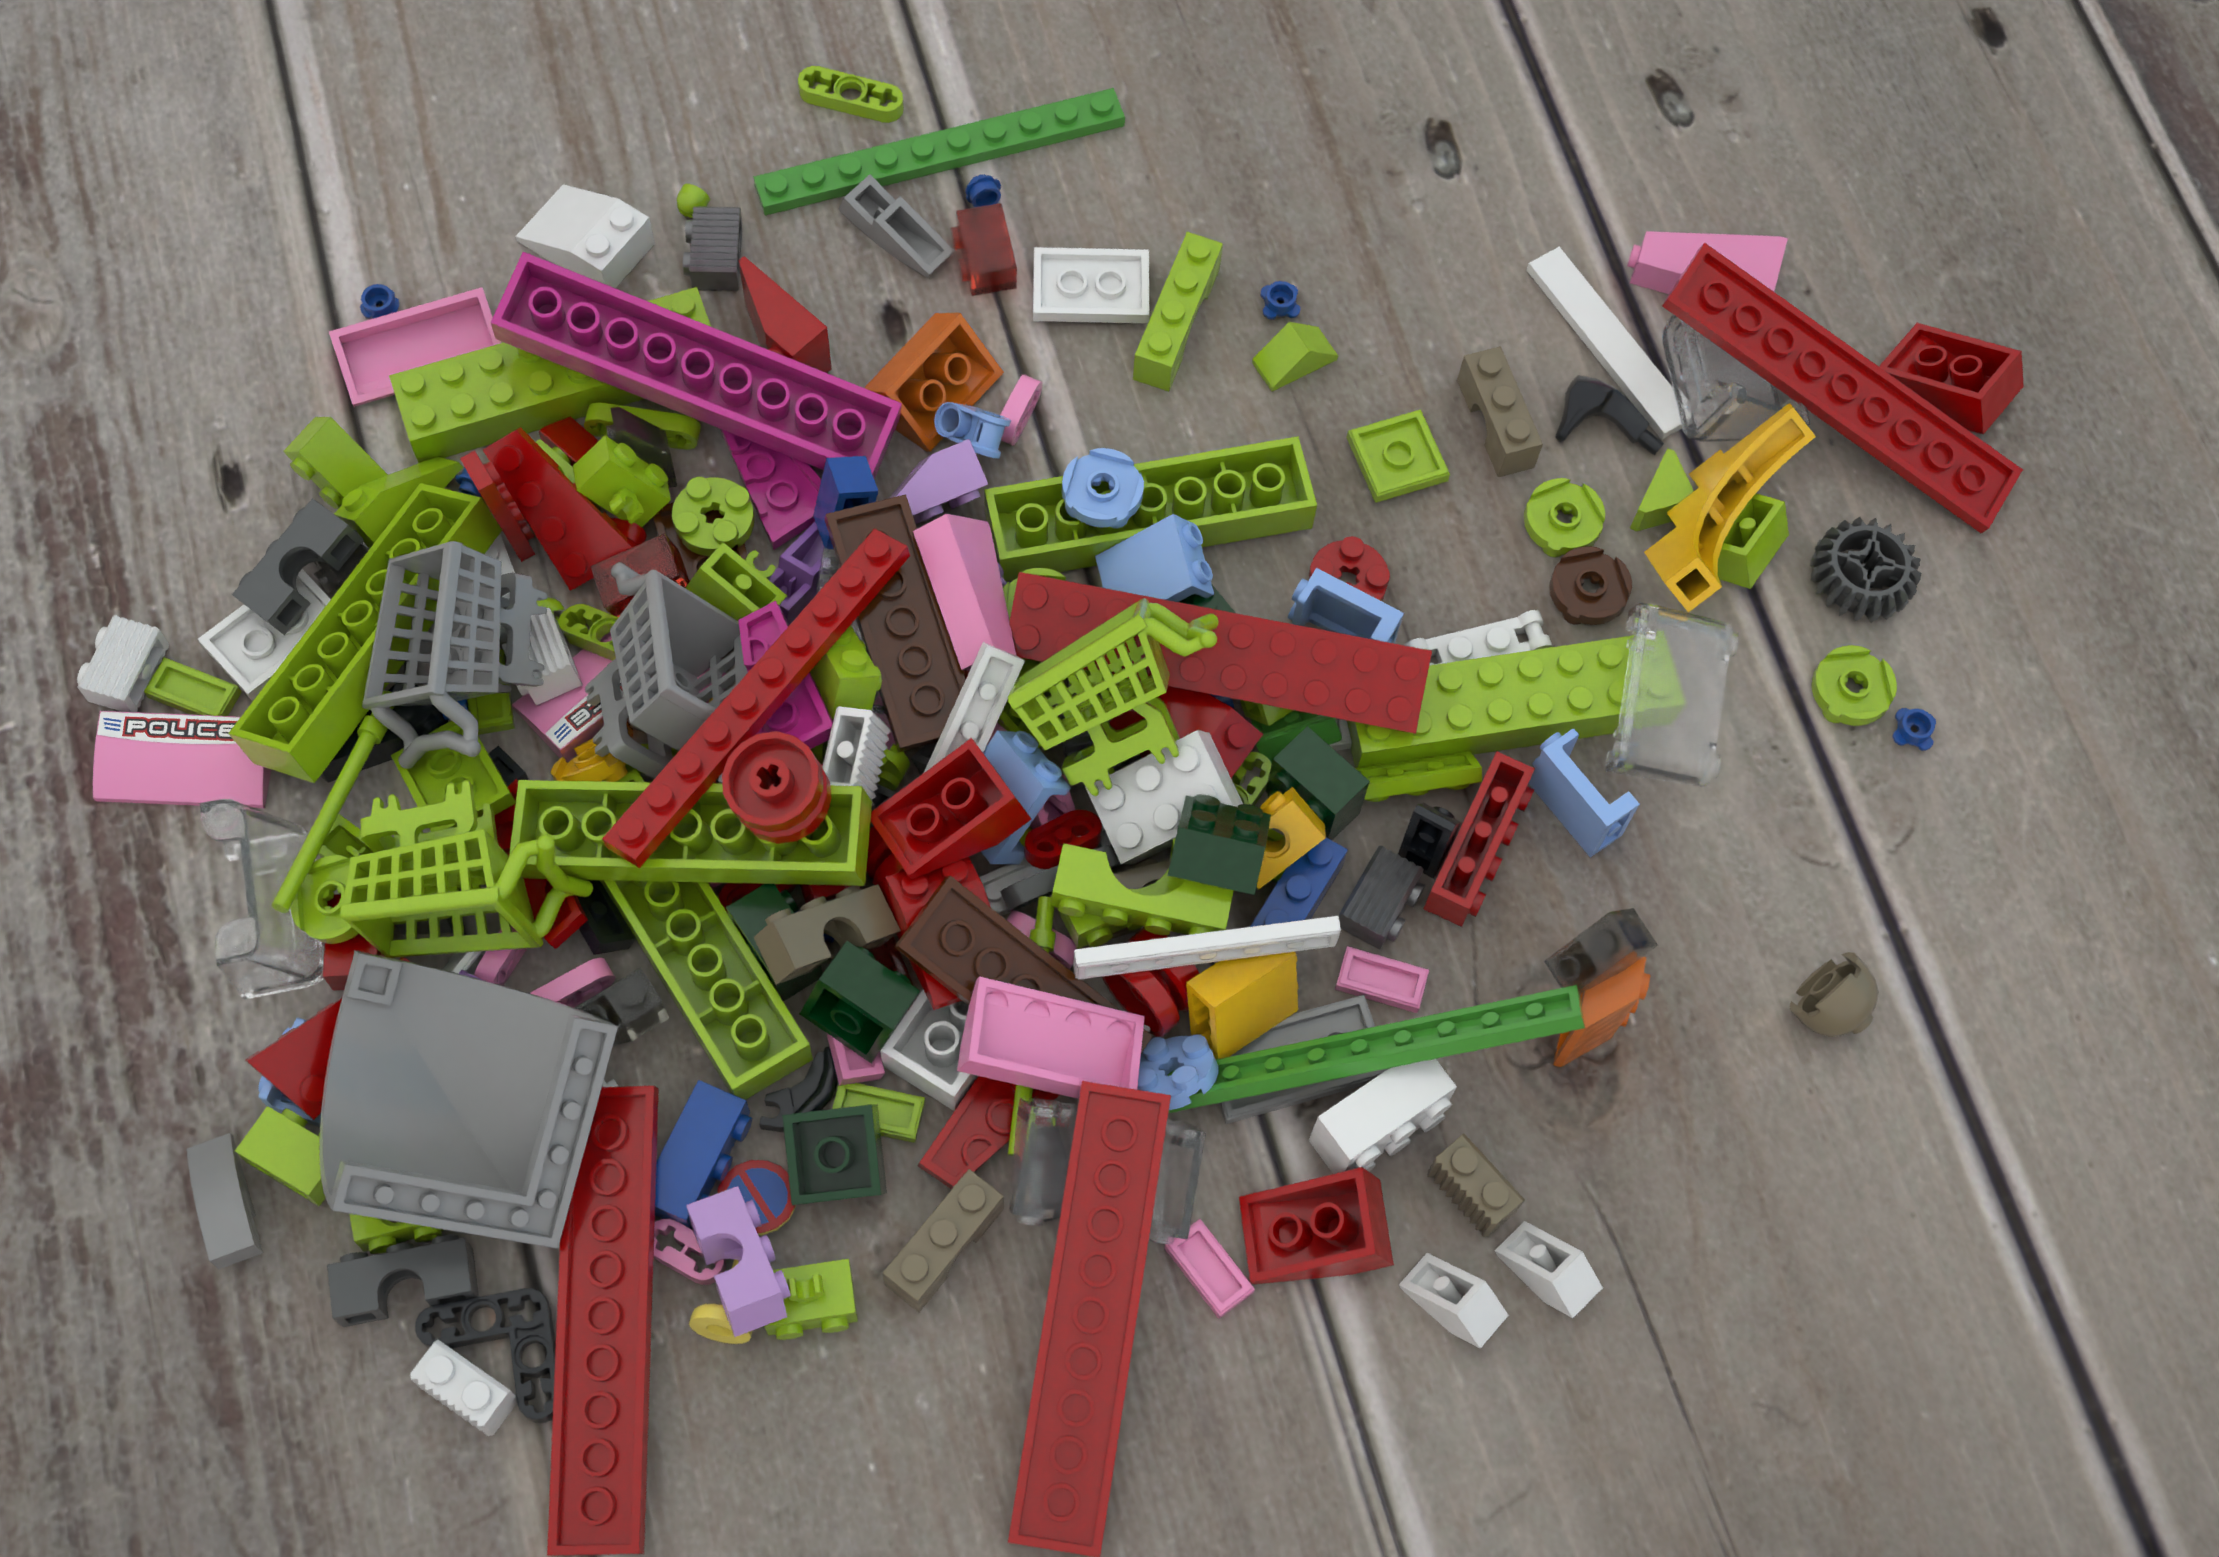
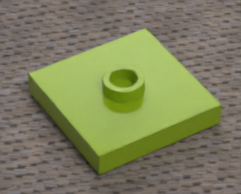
M1421 409L1348 430L1346 438L1375 503L1449 480L1450 473Z

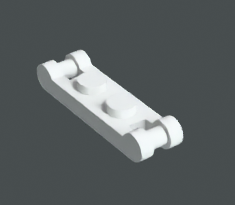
M1530 610L1515 618L1434 638H1416L1404 644L1405 646L1431 650V656H1436L1438 664L1553 647L1550 637L1543 633L1541 626L1544 622L1538 610ZM1526 633L1529 641L1519 643L1516 635Z

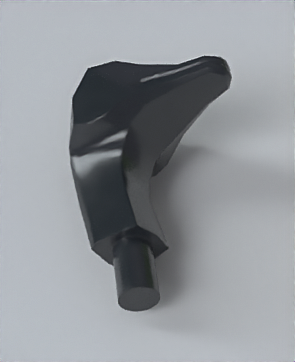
M1578 375L1571 381L1565 393L1562 420L1555 437L1557 440L1564 442L1570 433L1585 419L1601 416L1615 423L1632 444L1637 441L1653 455L1663 446L1664 443L1646 429L1650 423L1618 389L1599 379Z

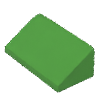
M1294 710L1270 726L1251 719L1252 725L1263 733L1256 744L1258 751L1265 755L1271 764L1273 758L1307 726L1328 745L1342 740L1337 718Z

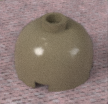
M1847 952L1842 954L1847 961L1838 965L1832 959L1813 972L1796 991L1799 996L1804 997L1799 1001L1798 1005L1791 1001V1012L1811 1031L1824 1036L1835 1037L1848 1034L1851 1031L1853 1034H1858L1871 1024L1873 1020L1871 1014L1876 1007L1879 991L1873 974L1855 953Z

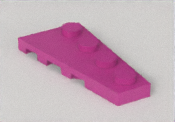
M720 429L773 550L809 528L815 522L813 514L821 484L820 477L810 465Z
M776 601L738 620L743 661L747 668V673L789 626ZM811 672L808 673L756 734L778 731L794 735L809 746L810 749L829 740L833 720Z

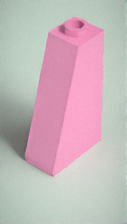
M1646 231L1641 246L1634 244L1627 267L1634 268L1630 284L1670 294L1698 249L1706 243L1769 289L1775 291L1788 238L1781 236Z
M945 514L914 530L913 533L961 670L970 671L983 642L1016 656L989 523L987 521Z

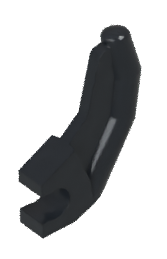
M830 1046L825 1047L824 1051L816 1054L802 1082L791 1088L787 1087L766 1094L765 1105L779 1108L780 1113L775 1118L761 1116L759 1123L761 1129L784 1132L782 1115L820 1111L832 1099L838 1078Z

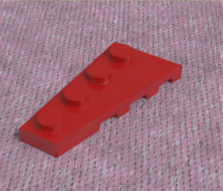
M401 957V958L398 959V960L410 962V961L407 960L405 957ZM342 998L318 1011L315 1016L298 1027L286 1032L263 1050L257 1051L245 1059L251 1067L313 1120L321 1113L329 1053Z

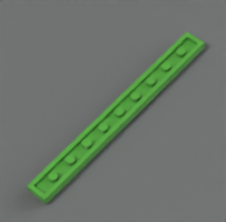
M1114 88L754 176V184L764 215L766 216L846 196L869 174L883 187L1125 126V115Z
M1577 985L1217 1059L1218 1076L1211 1089L1204 1095L1200 1089L1197 1093L1189 1096L1192 1103L1182 1108L1169 1110L1168 1113L1583 1029L1585 1025L1581 997ZM1174 1071L1168 1073L1167 1076L1172 1075Z

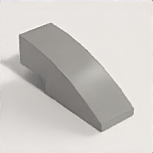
M870 174L843 198L838 210L871 240L893 257L927 278L955 252L901 196L895 200Z
M231 1133L187 1148L191 1186L209 1261L218 1269L263 1253L253 1218L256 1214L239 1155L235 1152L236 1145Z

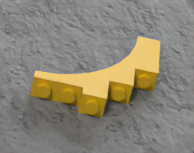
M1790 403L1727 452L1723 453L1720 449L1689 473V476L1699 488L1666 512L1676 525V528L1644 552L1665 585L1688 613L1722 587L1718 577V558L1724 540L1737 517L1766 481L1793 455L1816 437Z

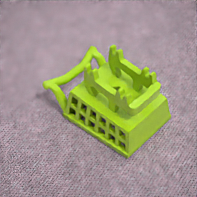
M1143 598L1019 676L1008 695V702L1044 750L1052 748L1085 731L1088 732L1093 744L1067 756L1062 765V770L1070 786L1082 782L1093 796H1097L1099 789L1095 782L1101 780L1104 787L1110 790L1112 788L1110 774L1115 772L1114 766L1133 756L1150 750L1160 764H1164L1165 756L1162 749L1165 747L1170 750L1173 757L1179 756V750L1175 741L1179 740L1180 737L1164 701L1158 697L1167 692L1170 676L1160 643L1172 652L1184 657L1202 648H1211L1217 642V636L1212 630L1217 628L1218 618L1214 614H1206L1187 623L1158 603H1149L1147 599ZM1136 635L1139 636L1140 647H1137L1134 636ZM1125 642L1127 643L1128 648H1129V650H1130L1129 653H1128V650H1127V648H1126V646H1125ZM1115 648H1117L1118 653L1120 655L1119 659L1115 653ZM1105 654H1107L1110 664H1107L1104 658ZM1086 666L1091 673L1089 676L1086 675L1083 669ZM1147 666H1149L1152 673L1150 676H1148L1146 671ZM1066 678H1068L1069 682L1071 683V686L1066 687L1065 683L1063 682V680H1065ZM1047 690H1049V692L1052 695L1049 698H1046L1043 694ZM1131 709L1144 717V719L1122 730H1115L1108 721ZM1063 713L1065 718L1060 720L1058 715Z
M464 780L460 794H458V789L454 783H449L447 785L445 801L441 803L401 810L399 799L394 794L388 796V806L384 808V802L379 797L373 799L371 815L360 819L361 840L373 853L350 858L340 915L361 936L388 958L542 947L543 937L548 934L553 926L564 899L572 895L580 897L590 896L593 891V885L588 880L566 875L555 863V840L550 835H541L537 840L519 843L508 856L498 845L493 808L488 803H484L483 815L479 818V813L475 807L473 786L469 780ZM457 824V827L423 833V830L427 828ZM532 855H536L537 869L553 886L546 895L535 921L525 882L521 876L529 857ZM486 914H499L502 933L488 934ZM475 915L478 934L464 935L463 917ZM452 918L454 936L441 937L440 919ZM429 921L430 938L417 939V922ZM406 924V939L393 940L394 925Z

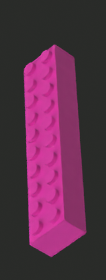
M522 252L491 320L495 339L822 470H824L826 458L866 456L875 479L900 419L902 407L900 402L526 252Z

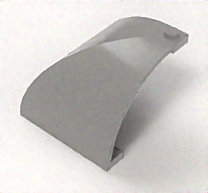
M355 950L332 1038L321 1108L320 1171L324 1195L331 1210L558 1249L618 1026L582 1010L524 991L446 970Z

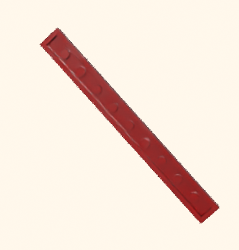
M874 528L602 838L606 848L638 868L646 862L723 773L728 757L738 745L756 735L910 557L907 545Z

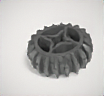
M1861 517L1855 519L1852 524L1844 520L1839 523L1837 528L1832 527L1815 547L1810 566L1814 568L1811 573V581L1819 583L1816 587V594H1827L1826 607L1837 604L1840 607L1839 616L1850 611L1853 613L1855 622L1860 620L1864 614L1871 623L1877 620L1880 615L1887 620L1889 617H1892L1895 611L1900 612V610H1903L1908 604V600H1911L1917 592V584L1921 580L1922 573L1917 571L1921 559L1912 556L1915 552V545L1903 544L1905 533L1897 536L1891 533L1892 523L1881 528L1878 527L1876 518L1870 520L1868 525L1864 523ZM1849 549H1861V551H1850ZM1883 586L1890 587V588H1888V589L1881 590V591H1871V590H1870L1871 588H1880V589H1882Z

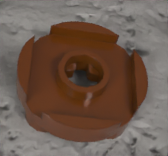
M1585 546L1575 548L1561 558L1551 576L1549 590L1553 603L1562 612L1563 618L1568 623L1573 625L1581 623L1585 625H1600L1612 621L1623 613L1632 590V579L1628 568L1618 557H1615L1614 560L1610 556L1603 554L1604 550L1601 548ZM1584 579H1590L1592 584H1599L1600 588L1595 593L1584 590L1582 587Z

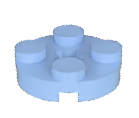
M1097 448L1090 450L1089 455L1083 456L1080 459L1077 456L1068 464L1063 475L1062 496L1067 513L1071 517L1077 518L1079 521L1090 526L1123 527L1127 524L1128 519L1137 512L1143 498L1144 480L1141 473L1139 474L1138 470L1134 467V462L1129 456L1114 449ZM1101 481H1106L1109 483V489L1113 491L1106 494H1098L1095 489H1092V486H1099Z
M1200 1034L1175 1036L1167 1039L1153 1037L1140 1057L1137 1090L1171 1095L1169 1110L1182 1108L1192 1103L1189 1096L1197 1093L1200 1089L1204 1095L1214 1085L1219 1070L1215 1056L1206 1038ZM1174 1071L1172 1075L1167 1076L1168 1073Z

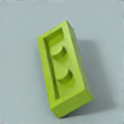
M1471 751L1355 768L1370 781L1364 800L1371 802L1384 801L1389 796L1400 794L1424 795L1429 790L1439 788L1464 789L1469 784L1482 782V766Z

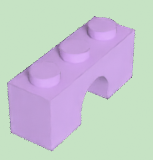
M737 1186L686 1205L692 1229L706 1265L723 1259L739 1261L732 1269L714 1276L720 1301L734 1337L786 1318L787 1313L783 1299L791 1296L782 1270L775 1273L772 1270L770 1263L776 1261L768 1236H758L756 1227L761 1226V1221L753 1200L744 1202L740 1189Z

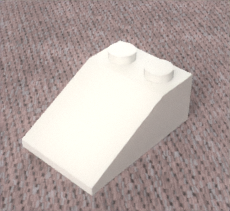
M564 184L515 236L517 242L553 264L613 288H616L655 245L650 217L618 198Z

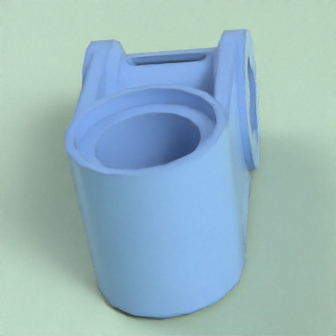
M953 402L943 403L938 408L934 419L935 429L942 437L956 443L970 439L975 453L999 459L1001 455L998 448L1004 429L1010 426L1011 419L1002 415L982 410L978 407Z

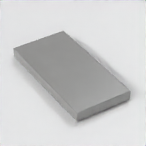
M1360 995L1292 1014L1231 1056L1375 1027L1365 996ZM1387 1069L1219 1103L1225 1124L1364 1086Z

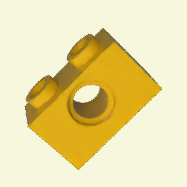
M1293 787L1284 794L1280 791L1272 794L1260 807L1263 813L1271 814L1269 829H1278L1283 832L1284 836L1278 841L1272 842L1267 840L1256 886L1258 889L1262 888L1326 838L1325 824Z

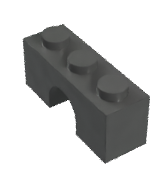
M312 498L306 507L300 509L295 514L291 525L280 538L269 545L265 556L254 569L242 577L239 587L232 595L285 635L311 604L299 594L296 587V579L301 569L309 563L320 561L329 564L339 571L364 539L347 523Z
M451 1234L433 1238L430 1245L414 1247L413 1244L403 1243L387 1247L386 1253L368 1256V1253L356 1252L340 1257V1262L327 1264L332 1318L341 1327L388 1319L387 1298L389 1292L398 1282L410 1278L419 1279L423 1282L425 1300L430 1306L479 1297L472 1246L466 1238L459 1239L458 1235Z

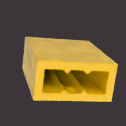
M1296 952L1218 961L1186 982L1191 1036L1195 1034L1203 1035L1215 1059L1230 1057L1297 1012L1299 985L1297 982Z

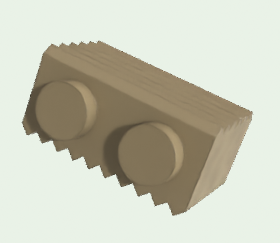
M1462 1134L1436 1156L1428 1170V1177L1434 1178V1184H1440V1190L1446 1191V1197H1452V1203L1458 1204V1210H1464V1217H1470V1223L1476 1224V1230H1482V1237H1489L1513 1216L1525 1201L1465 1134Z

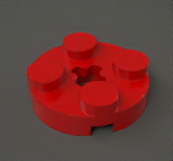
M1354 536L1346 537L1343 541L1332 542L1320 549L1314 556L1309 570V579L1316 568L1339 580L1343 572L1353 573L1356 575L1355 580L1357 584L1346 583L1380 601L1384 599L1390 579V572L1383 557L1374 548L1364 544L1360 538Z

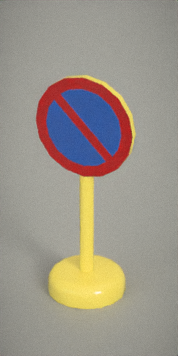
M750 1160L736 1165L727 1173L725 1179L718 1187V1193L738 1186L744 1202L753 1200L761 1221V1226L756 1227L758 1235H765L781 1228L790 1220L796 1208V1205H791L788 1173L780 1165L768 1160ZM734 1259L732 1268L739 1263L738 1260ZM712 1303L697 1306L693 1310L689 1321L690 1328L697 1334L722 1343H746L750 1340L753 1332L752 1330L734 1337L722 1304Z

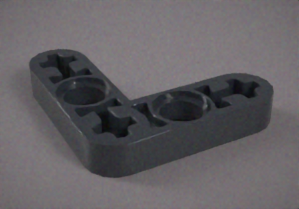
M524 1288L438 1304L424 1309L419 1314L415 1322V1332L419 1340L428 1348L437 1340L431 1332H426L427 1328L434 1326V1318L440 1317L445 1324L459 1322L456 1316L457 1312H462L461 1323L465 1334L460 1335V1330L455 1326L443 1329L441 1331V1338H438V1340L450 1348L510 1337L516 1398L519 1410L528 1420L534 1423H545L553 1419L556 1345L551 1307L546 1297L540 1291L533 1288ZM527 1300H532L536 1307H541V1310L533 1313V1320L529 1322L526 1321L523 1315L508 1316L511 1326L505 1327L506 1317L501 1307L502 1304L507 1303V1308L510 1312L523 1310ZM483 1307L493 1309L496 1314L493 1326L486 1331L474 1330L471 1325L473 1314ZM533 1343L544 1345L547 1350L545 1361L535 1368L525 1366L522 1362L524 1349ZM550 1373L549 1379L540 1378L542 1391L546 1396H552V1399L544 1403V1411L537 1412L533 1405H528V1400H532L536 1396L535 1384L532 1380L524 1383V1377L539 1378Z

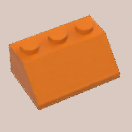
M935 313L864 388L902 403L900 419L895 430L926 452H931L944 438L935 429L934 419L938 408L946 402L973 406L1004 372L961 313Z
M1594 944L1570 986L1577 985L1585 1028L1559 1033L1553 1061L1554 1066L1563 1067L1610 1040L1619 1026L1626 1027L1630 1013L1634 1014L1636 1012L1639 999L1644 1000L1648 991L1650 974L1644 973L1647 957Z

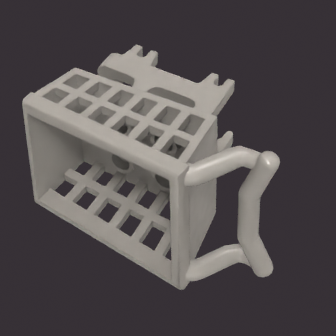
M455 541L391 558L388 562L362 707L371 710L374 717L404 741V751L399 756L398 761L400 766L405 769L412 768L426 752L449 748L469 757L479 755L481 745L478 742V720L457 701L494 693H508L512 690V687L503 684L532 687L544 684L543 679L533 676V672L543 671L544 665L529 659L531 615L547 613L546 607L538 606L536 600L547 599V593L533 588L532 577L529 575L513 572L501 575V561ZM405 570L418 574L417 586L403 583ZM429 577L440 580L439 591L428 589ZM401 592L415 595L414 608L399 605ZM510 592L509 599L502 597ZM426 598L437 601L436 612L425 610ZM397 614L412 617L411 630L394 628ZM424 620L435 622L434 633L422 631ZM500 625L506 628L508 634L505 665L499 662ZM392 638L410 639L408 652L390 651ZM421 641L432 642L431 654L419 653ZM388 660L407 661L405 675L386 674ZM418 662L430 663L429 675H417ZM384 683L404 684L403 690L382 695ZM415 684H428L420 687H415ZM434 705L441 713L463 729V735L448 730L418 736L413 726L390 707Z
M618 562L611 569V575L616 578L618 591L622 595L635 596L610 629L616 659L609 663L585 686V692L589 694L587 696V703L592 706L601 703L604 726L593 737V743L597 745L595 747V754L604 757L611 753L615 758L639 770L643 780L649 782L655 779L673 758L671 748L679 751L743 679L747 674V668L743 661L739 621L656 570H650L648 573L640 575L625 564ZM734 648V652L721 661V658ZM735 665L734 669H732L730 672H728L722 677V674L725 671H727L729 668ZM708 668H710L709 671H707L705 674H703L701 677H699V676H700L702 673H704ZM620 680H621L622 689H623V693H624V697H623V698H622V696H621ZM736 681V684L734 686H732L724 692V689L726 687H728L730 684ZM711 683V685H710L709 687H707L706 689H704L702 692H699L700 690H702L704 687H706L708 684ZM713 697V700H712V701H710L709 703H706L709 699H711V698ZM628 717L631 728L646 732L649 750L628 735L626 726Z

